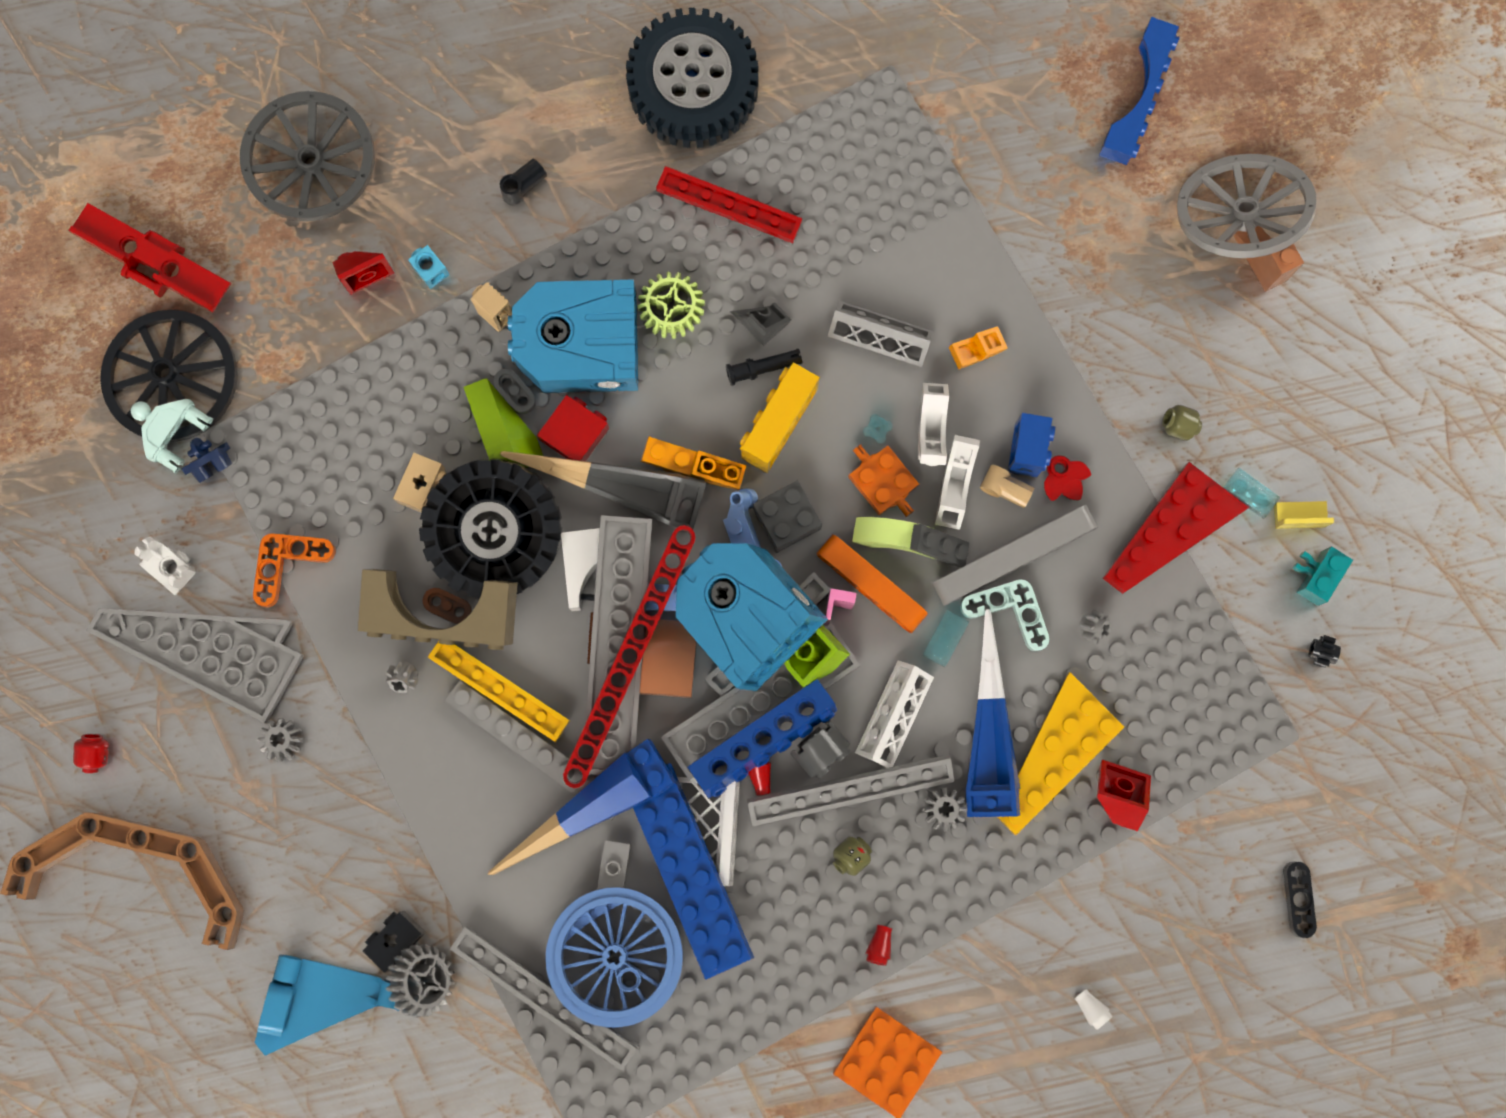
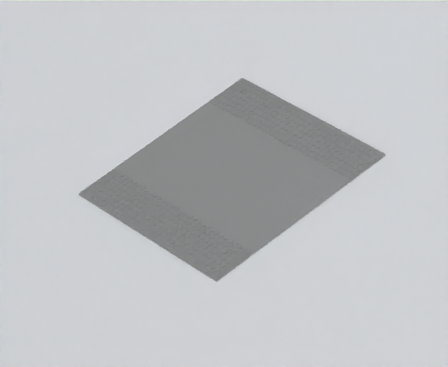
M892 65L883 68L687 173L690 176L803 218L794 243L655 190L479 284L490 283L494 289H497L498 293H501L505 299H508L511 307H513L537 282L612 280L613 282V280L634 279L638 306L641 304L638 296L644 294L642 287H650L649 279L657 282L658 273L662 275L663 279L667 278L666 273L668 271L671 272L672 278H675L677 272L681 273V280L689 276V284L696 282L698 284L696 290H702L703 296L699 299L705 300V305L700 307L704 310V315L698 316L701 321L700 324L692 323L694 326L693 332L686 328V336L682 337L679 331L676 332L675 339H672L671 333H667L666 338H662L661 330L654 335L652 333L653 326L648 329L645 327L647 320L640 319L642 312L638 311L637 307L638 391L543 393L518 369L516 363L512 362L511 355L508 354V340H512L508 324L498 332L477 313L471 301L473 291L479 286L477 285L213 426L204 433L205 439L212 443L211 450L225 442L229 444L230 449L226 453L232 464L222 471L260 542L265 535L274 533L324 538L334 544L336 548L335 557L326 563L284 559L281 583L463 928L467 926L551 986L546 970V947L550 932L558 917L572 902L587 893L597 890L605 840L631 844L624 888L638 891L655 900L666 910L676 925L682 943L683 962L681 975L673 994L660 1010L644 1021L626 1027L611 1028L638 1047L623 1071H620L490 978L563 1118L648 1117L1296 742L1299 738L1297 731L1188 551H1185L1123 594L1103 579L1106 572L1158 502L911 93ZM670 289L663 290L657 295H666ZM679 290L678 298L686 301V304L692 305L688 295ZM674 297L673 301L667 304L668 313L670 309H673V306L675 307ZM839 301L934 331L923 366L913 365L828 337ZM775 302L792 320L763 346L730 311L771 306ZM651 305L653 314L663 321L664 312ZM687 313L685 315H677L672 322L683 319ZM838 321L835 331L845 334L850 332L851 329L847 323ZM998 326L1008 349L958 370L948 347L953 343L971 338L978 332ZM863 330L859 332L862 340L871 341L875 339L871 331ZM889 337L882 340L886 348L894 349L899 346L893 338ZM912 345L906 348L909 355L920 358L923 348ZM799 348V356H802L803 364L798 365L820 377L818 390L767 474L742 459L740 442L747 431L751 433L753 430V420L758 411L765 410L766 398L773 388L777 390L780 382L778 379L784 368L760 374L758 378L752 381L751 379L736 382L734 386H731L725 365L743 363L748 358L755 361ZM502 369L514 371L533 392L536 399L534 409L527 414L517 413V415L536 437L566 395L572 399L574 396L580 398L587 404L585 408L592 413L597 410L607 418L606 422L610 429L586 462L663 471L662 468L640 462L647 438L652 437L696 452L700 450L746 465L740 489H753L757 493L758 501L797 480L799 481L822 523L821 530L777 553L753 508H749L748 512L761 548L766 549L774 559L781 563L782 568L798 586L814 572L830 589L857 593L852 610L833 606L829 624H833L860 664V667L825 689L835 702L837 712H835L831 722L850 743L848 749L851 753L840 762L838 760L832 762L829 765L831 770L822 778L810 777L790 754L792 750L796 752L800 750L797 745L804 738L799 737L791 742L792 745L787 750L781 753L777 752L770 757L768 762H771V793L885 769V767L861 757L855 752L897 661L915 665L934 677L894 766L949 755L955 782L752 826L747 799L758 796L755 794L749 774L740 781L733 886H724L754 958L707 980L704 978L633 808L616 815L612 821L607 819L494 875H487L494 866L575 797V795L445 702L448 695L461 679L427 658L439 639H431V642H416L415 637L407 636L406 640L391 639V634H383V637H368L367 632L358 631L362 569L397 571V586L404 605L414 617L432 627L447 629L457 624L434 615L425 609L422 600L427 590L431 588L445 590L466 600L471 605L472 611L479 602L478 598L467 596L468 593L460 590L457 592L448 586L449 582L445 578L440 579L432 570L435 568L431 561L427 562L423 553L425 548L424 542L420 541L419 528L422 527L421 512L397 503L393 497L413 453L441 463L446 468V474L471 461L489 459L463 387L485 378L494 386V377ZM504 381L503 386L509 387L512 381ZM923 383L948 384L949 401L946 418L947 459L955 435L980 440L970 478L966 509L960 530L935 525L946 465L929 466L920 463V460H918L919 416ZM522 398L519 401V404L524 406L527 404L528 400L526 398ZM1022 413L1053 418L1052 426H1055V435L1048 447V450L1052 451L1051 458L1062 455L1070 461H1081L1090 469L1092 475L1085 480H1081L1083 486L1081 500H1071L1061 494L1055 501H1051L1044 490V481L1048 476L1047 466L1045 471H1042L1038 477L1010 473L1012 477L1035 488L1025 508L1002 497H993L980 489V485L991 465L999 466L1008 471L1014 426ZM537 437L544 456L565 459L540 442ZM860 444L869 456L889 446L919 483V486L911 491L905 499L914 510L908 517H905L898 506L889 508L879 516L848 478L849 474L862 463L853 452ZM1057 464L1055 465V470L1061 473L1063 472V467ZM525 468L531 473L534 471L541 477L544 485L547 488L550 487L556 497L554 500L556 505L559 506L562 516V533L600 528L601 515L652 519L648 583H650L671 534L677 527L667 525L634 509L537 469ZM425 481L423 483L418 482L417 484L419 488L427 485ZM706 483L693 529L696 537L682 571L700 557V552L706 546L712 543H731L723 520L727 518L731 504L730 495L739 490ZM1087 505L1098 525L1097 529L969 595L1016 580H1026L1033 588L1049 634V644L1045 649L1037 652L1031 651L1024 642L1013 607L991 613L1017 772H1019L1068 672H1071L1124 728L1017 835H1014L997 817H967V812H959V815L965 818L964 822L955 819L958 829L954 830L950 823H948V832H943L941 823L939 828L934 830L933 824L936 820L934 819L929 823L925 821L927 817L931 816V812L924 813L922 811L923 808H931V805L924 800L927 797L935 800L931 793L933 790H936L940 797L941 789L944 787L947 788L948 797L952 790H956L957 795L954 800L960 797L965 799L962 803L958 804L959 808L967 807L966 786L976 720L985 615L974 619L966 618L960 609L961 602L965 597L944 606L933 586L935 581L962 567H956L943 561L905 550L869 548L853 543L856 517L888 518L923 524L969 542L966 565L1036 529ZM493 511L480 513L476 517L477 523H481L487 517H491L490 524L485 527V530H489L490 534L489 539L484 541L475 532L477 540L489 547H497L504 544L506 541L505 535H501L493 542H491V536L497 531L492 526L493 519L497 517L507 526L505 518ZM679 531L676 535V540L679 544L686 545L690 542V535L686 531ZM832 534L844 541L927 611L928 615L912 634L898 625L816 555ZM273 539V542L267 545L271 549V557L268 556V558L277 561L278 557L272 555L273 549L278 548L279 544ZM561 540L556 558L547 572L533 586L526 588L516 596L513 644L504 646V650L488 649V644L480 643L479 647L463 646L464 642L455 641V645L570 720L557 742H554L474 689L570 758L586 719L590 665L587 664L590 615L591 612H594V601L582 600V610L571 612L569 609ZM301 541L295 542L292 545L293 554L300 555L305 549L304 543ZM323 544L321 549L311 546V551L320 553L322 557L324 553H329V549L325 547V544ZM669 554L665 559L666 565L672 569L677 568L680 563L678 556L675 554ZM597 569L588 579L583 594L595 595ZM660 577L656 579L655 584L669 585L667 579ZM1017 585L1014 594L1021 596L1022 603L1018 604L1020 608L1025 604H1030L1031 600L1029 599L1025 602L1024 594L1027 590ZM993 592L990 595L989 599L992 605H1002L1003 596L1000 593ZM828 596L817 605L824 615ZM980 596L983 601L976 604L969 600V605L966 606V609L972 610L973 614L976 613V609L984 605V610L988 609L985 605L984 596ZM436 597L433 600V605H440L441 598ZM463 608L456 610V616L460 617L464 614ZM1024 609L1022 612L1024 621L1030 623L1035 620L1036 615L1032 609ZM646 610L645 613L648 616H654L658 610ZM1092 610L1103 612L1105 616L1109 617L1108 621L1111 622L1109 636L1106 639L1099 638L1098 644L1087 641V638H1083V633L1079 630L1081 618L1086 614L1091 615ZM663 611L660 617L662 620L679 621L675 617V611ZM1037 623L1033 627L1026 628L1027 632L1033 631L1034 637L1031 639V643H1036L1039 647L1043 637L1036 634L1035 629L1040 628L1039 623ZM644 626V638H645V635H646V627ZM698 643L692 698L639 693L636 746L646 739H651L665 764H672L677 777H686V775L661 739V736L721 697L704 680L717 665ZM398 661L411 663L416 671L419 672L417 676L418 683L415 689L409 688L407 693H397L389 687V683H386L388 677L386 673L389 666H396ZM918 676L915 682V689L920 687L924 679L921 676ZM910 700L907 701L904 706L905 713L908 712L911 707ZM807 707L802 710L801 714L808 716L813 713L814 709ZM784 722L780 729L788 730L791 728L792 723ZM821 722L813 727V731L818 727L825 729L827 725ZM900 723L893 730L894 736L898 735L900 731ZM768 736L762 737L758 744L766 745L770 742L771 738ZM584 745L580 746L578 750V753L582 758ZM889 747L884 749L881 759L886 761L889 755ZM740 752L737 755V759H746L749 755V752ZM1102 759L1151 775L1149 811L1138 831L1112 823L1098 800L1097 789ZM719 766L715 774H724L727 766ZM683 783L682 790L689 801L699 791L692 783ZM702 794L691 803L699 814H702L711 806ZM721 795L717 797L712 796L710 799L714 803ZM943 802V807L938 809L939 813H943V817H946V814L951 812V807H946L947 803ZM719 803V804H717L716 806H717V808L720 810V803ZM714 809L703 817L711 829L719 823L720 816ZM700 821L697 822L702 836L706 835L709 831ZM719 828L715 831V833H716L717 836H718ZM712 835L704 840L710 855L718 846V842ZM848 837L862 838L872 850L870 864L856 876H851L847 873L841 874L833 865L835 861L833 856L834 849ZM717 854L713 857L715 862L717 860ZM623 904L609 910L615 943ZM627 905L620 944L642 912ZM604 913L594 920L610 943ZM647 914L644 915L624 947L656 926L655 922ZM591 923L581 929V931L606 947ZM877 925L892 928L891 960H888L887 966L866 961L867 954L865 952L873 938ZM657 929L627 951L665 944L660 929ZM578 933L566 942L567 945L603 951ZM666 948L628 955L629 957L667 963ZM564 949L563 954L564 964L602 957ZM610 950L611 956L608 958L609 961L615 960L617 963H620L619 957L621 953ZM603 961L565 969L570 983L575 982ZM627 961L660 983L662 981L665 968ZM606 966L574 987L575 991L582 998L585 999ZM611 969L608 970L589 999V1003L603 1008ZM614 971L607 1008L623 1009ZM628 971L623 974L622 981L626 986H633L637 982V977L633 972ZM643 977L639 985V989L645 998H648L657 989L655 985ZM635 990L625 992L627 1007H632L642 1002Z

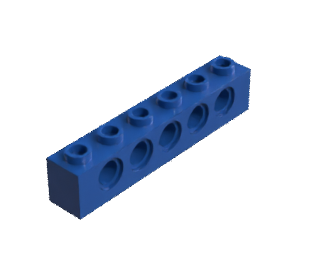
M816 679L689 765L688 769L708 799L712 796L717 797L724 793L727 789L726 787L734 781L739 782L746 778L750 770L756 766L761 767L765 765L772 755L787 750L792 745L791 742L799 737L804 738L813 731V727L821 722L826 723L831 720L835 712H837L835 702L819 680ZM807 707L814 709L813 713L808 716L801 714L802 710ZM784 722L792 723L791 728L788 730H781L780 726ZM768 736L771 738L770 742L766 745L758 744L762 737ZM740 752H749V755L746 759H737V755ZM719 766H727L724 774H715Z

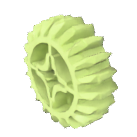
M668 271L666 273L667 278L663 279L662 275L658 273L657 282L653 279L648 280L650 287H642L644 294L638 296L641 304L637 307L638 311L642 312L640 319L647 320L645 327L648 329L653 326L652 333L654 335L661 330L662 338H666L667 333H671L672 339H675L676 332L680 331L681 336L684 337L686 336V328L691 332L694 331L692 323L700 324L701 321L698 316L704 315V310L700 307L705 305V300L699 299L703 296L702 290H696L698 287L696 282L689 284V276L681 280V273L677 272L675 278H672L671 272ZM670 289L666 295H657L663 290ZM679 290L688 295L692 305L686 304V301L678 298ZM674 297L675 307L673 306V309H670L668 313L667 304L672 302ZM651 305L664 312L663 321L653 314ZM687 313L683 319L672 322L677 315H685Z

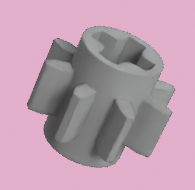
M1092 610L1091 615H1084L1079 623V630L1083 633L1082 637L1098 644L1099 638L1106 639L1111 632V622L1108 621L1109 617L1105 616L1103 612Z
M398 661L396 666H389L386 673L388 676L386 683H389V687L397 693H407L409 688L415 689L418 683L417 676L419 672L416 671L411 663Z

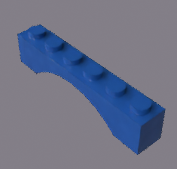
M1151 17L1138 48L1145 72L1141 98L1132 111L1111 125L1099 156L1124 165L1128 164L1130 158H1136L1140 148V144H1137L1138 137L1144 136L1148 123L1144 122L1146 115L1152 114L1156 101L1152 100L1155 93L1159 94L1164 82L1160 78L1162 72H1167L1172 58L1168 57L1170 50H1175L1180 38L1176 36L1179 26Z

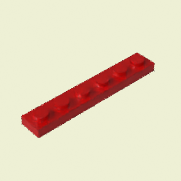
M665 166L656 186L657 192L790 243H794L802 224L803 218Z

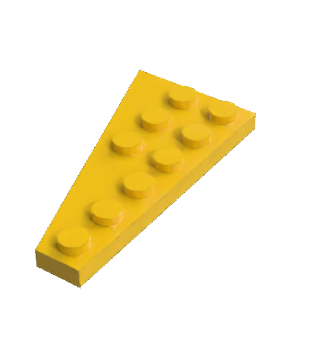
M1071 672L1067 673L1059 693H1057L1054 703L1018 772L1020 816L997 817L1014 835H1017L1124 728Z

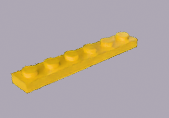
M438 641L427 657L554 742H557L570 720L456 645L439 644Z

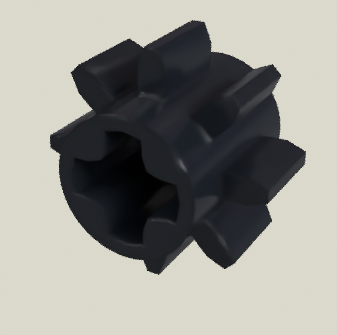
M1324 635L1320 636L1319 640L1313 639L1308 655L1315 658L1314 665L1325 668L1326 666L1329 667L1330 663L1336 664L1341 652V647L1335 645L1336 638Z

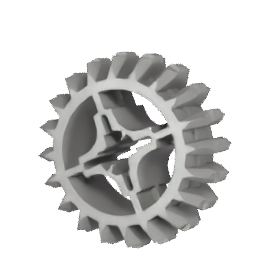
M421 944L412 945L409 949L401 950V956L393 957L396 965L388 967L392 974L385 977L390 981V985L385 989L388 992H392L388 999L391 1002H395L394 1008L402 1010L404 1015H411L417 1018L422 1016L428 1017L431 1016L432 1012L440 1011V1005L447 1004L445 996L452 995L450 990H448L449 986L455 984L450 980V976L455 972L448 970L452 962L445 960L446 954L439 952L437 947Z

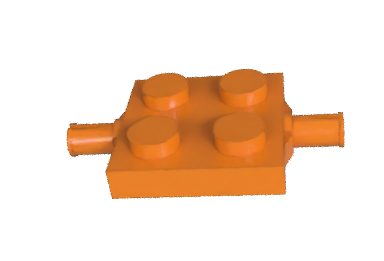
M861 444L856 447L853 452L862 463L849 474L848 478L876 513L880 516L889 508L896 506L899 507L905 517L913 513L914 510L905 499L911 491L919 486V483L892 449L886 446L880 452L869 456Z

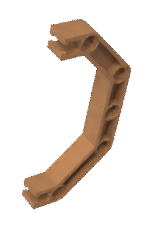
M84 813L17 852L9 862L0 894L7 896L17 895L16 898L31 900L36 899L43 872L95 841L177 861L180 863L209 915L202 944L208 946L219 944L218 948L224 950L235 948L244 910L208 844L202 838L102 813ZM92 819L96 822V828L93 832L88 828V824ZM141 831L146 835V841L142 845L138 842V835ZM191 843L196 847V853L193 857H190L187 852V848ZM27 858L31 861V867L28 871L24 868V862ZM24 876L25 882L21 894L17 887L21 877ZM225 907L230 908L232 912V917L229 921L225 920L222 915ZM220 926L227 928L224 943H219V940L215 939Z

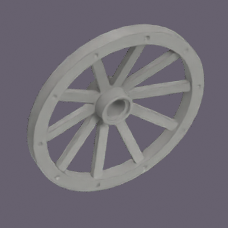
M1262 154L1232 155L1206 164L1187 179L1180 190L1177 201L1178 221L1184 234L1200 248L1216 255L1231 258L1261 257L1289 247L1307 232L1316 212V192L1309 177L1301 169L1288 161ZM1241 168L1266 169L1252 197L1246 196ZM1233 170L1238 199L1234 200L1211 177ZM1274 172L1292 181L1291 184L1259 203ZM1204 183L1228 207L1191 198V196ZM1300 189L1304 196L1305 205L1267 209ZM1188 206L1225 216L1193 222L1188 213ZM1302 214L1301 218L1292 228L1264 219ZM1233 223L1218 239L1200 230ZM1260 226L1281 235L1259 242L1255 228ZM1239 230L1247 232L1250 243L1238 244L1229 243L1228 241Z

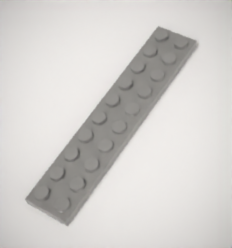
M601 515L585 723L647 589L652 519ZM641 624L633 629V635L638 640L644 639V625ZM628 648L623 651L622 659L625 663H633L636 660L637 654L634 649ZM642 659L589 774L600 775L621 755L636 747ZM616 672L611 677V683L615 687H621L626 682V676L621 672ZM605 696L601 699L600 706L603 710H612L615 706V700L610 696ZM594 720L589 725V730L593 734H600L604 730V724L599 720ZM584 744L583 758L592 756L594 751L592 746Z

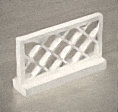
M677 777L681 787L683 783H692L699 791L688 801L691 811L697 817L695 819L696 822L700 821L709 831L703 836V839L706 840L712 835L718 842L717 849L711 854L723 886H733L740 781H734L728 785L726 791L713 803L710 798L708 799L695 778L688 780L686 777ZM702 794L711 806L702 814H699L691 803ZM719 803H720V810H719V809L717 808V806H716V805L719 804ZM714 809L720 818L719 823L711 829L703 817ZM719 828V832H718V836H717L716 833H715V831ZM717 854V860L715 862L713 857Z

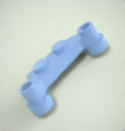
M740 489L730 495L731 504L729 512L723 522L731 543H747L761 548L748 509L753 508V504L758 501L757 493L753 489Z

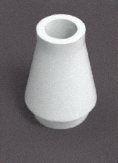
M1087 989L1074 998L1089 1025H1093L1096 1030L1113 1017L1109 1013L1110 1009L1090 994Z

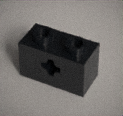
M401 911L398 914L393 912L383 922L386 925L380 933L375 931L365 941L367 946L363 952L384 973L390 971L389 966L396 965L393 957L401 956V950L409 949L410 946L415 945L426 933L405 911ZM396 935L395 942L397 944L389 945V936Z

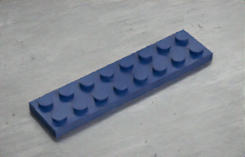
M666 764L676 784L656 798L633 809L704 978L707 980L753 959L754 955L720 880L718 871L672 764Z

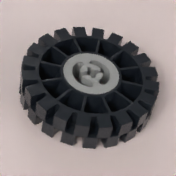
M497 458L471 461L446 474L427 496L426 499L428 501L423 506L420 516L422 527L419 528L420 541H423L425 546L423 553L427 562L431 561L435 568L432 570L440 579L445 578L449 582L448 586L457 592L462 590L468 593L467 596L480 599L484 581L498 580L518 582L517 594L538 582L555 560L559 551L560 541L562 540L561 533L563 527H561L562 516L560 508L555 503L554 499L556 497L550 487L547 488L542 482L543 479L534 471L531 473L525 469L526 466ZM493 511L505 518L507 526L499 518L493 519L492 526L497 531L491 536V542H493L501 535H505L506 541L504 544L497 547H489L477 540L475 532L484 541L489 539L490 534L489 530H485V527L490 524L491 517H487L481 523H477L476 517L480 513Z

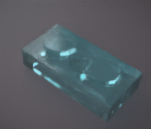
M1240 468L1236 469L1223 487L1263 519L1267 517L1280 499L1277 494Z
M946 610L922 656L946 667L969 621Z

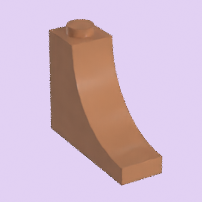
M1257 226L1255 228L1259 242L1272 239L1262 227ZM1238 230L1233 235L1238 244L1250 243L1247 232ZM1294 244L1270 255L1246 258L1265 292L1286 282L1304 264Z

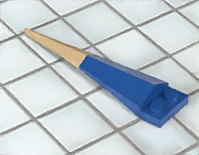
M646 739L629 752L621 755L494 866L487 875H494L579 832L652 800L675 785V779L652 740Z

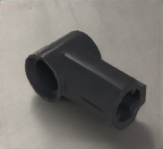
M532 158L515 173L503 176L500 180V190L504 201L511 205L520 203L525 193L547 177V173L542 165ZM510 187L517 188V190L514 192L506 191Z

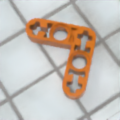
M274 533L265 535L261 539L253 589L254 601L265 608L272 607L278 602L284 559L326 563L335 557L336 548L334 544L324 538ZM273 539L279 544L278 548L273 549L272 555L278 557L277 561L270 558L265 559L266 555L271 557V549L267 545L271 544ZM298 541L303 542L305 545L303 553L294 555L292 545ZM323 544H325V547L329 549V553H324L322 557L320 553L311 551V546L321 549ZM267 564H274L276 567L275 574L272 577H265L263 574L264 567ZM262 580L269 583L274 582V586L268 584V592L272 596L267 598L266 602H264L263 598H260V594L266 592L267 586L261 584Z

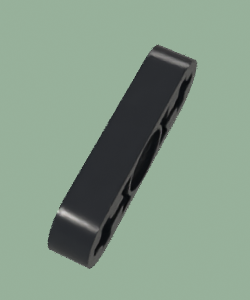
M1290 862L1283 870L1289 927L1295 936L1310 938L1317 929L1310 869L1302 862ZM1295 866H1297L1298 870H1302V875L1298 876V882L1301 885L1304 884L1305 888L1292 889V885H1297V878L1291 876V871L1296 869ZM1298 892H1302L1306 896V904L1303 907H1297L1294 904L1293 898ZM1295 911H1308V915L1302 914L1303 921L1309 924V928H1305L1304 933L1301 929L1297 928V924H1301L1302 919L1301 915H1295Z

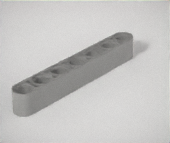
M1084 505L935 581L933 586L943 605L947 606L1097 529L1098 525L1087 505Z

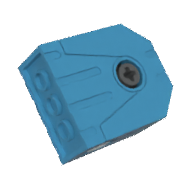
M634 279L613 280V282L612 280L537 282L512 307V315H508V330L511 331L512 340H508V354L511 355L512 362L516 363L518 369L543 393L638 391L637 293Z
M712 543L706 546L700 552V557L694 563L686 566L682 571V576L677 580L675 617L737 689L757 691L828 620L766 549L747 543Z

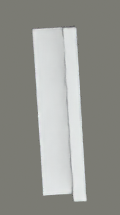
M898 660L855 753L885 768L893 767L934 677L915 665ZM918 676H921L924 679L920 687L915 689V682ZM910 700L911 707L909 711L905 713L904 706L906 702ZM900 723V731L898 735L894 736L893 730ZM889 747V755L886 761L881 759L884 749Z

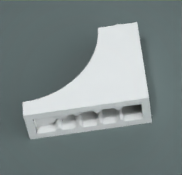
M600 528L561 533L568 605L571 612L582 610L581 594H583L588 579L597 569Z

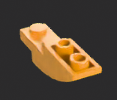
M652 437L647 438L640 461L662 468L665 472L680 473L683 476L704 480L708 484L740 490L746 465L700 450L696 452Z

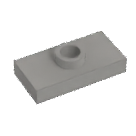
M604 841L597 890L614 887L624 888L631 844Z

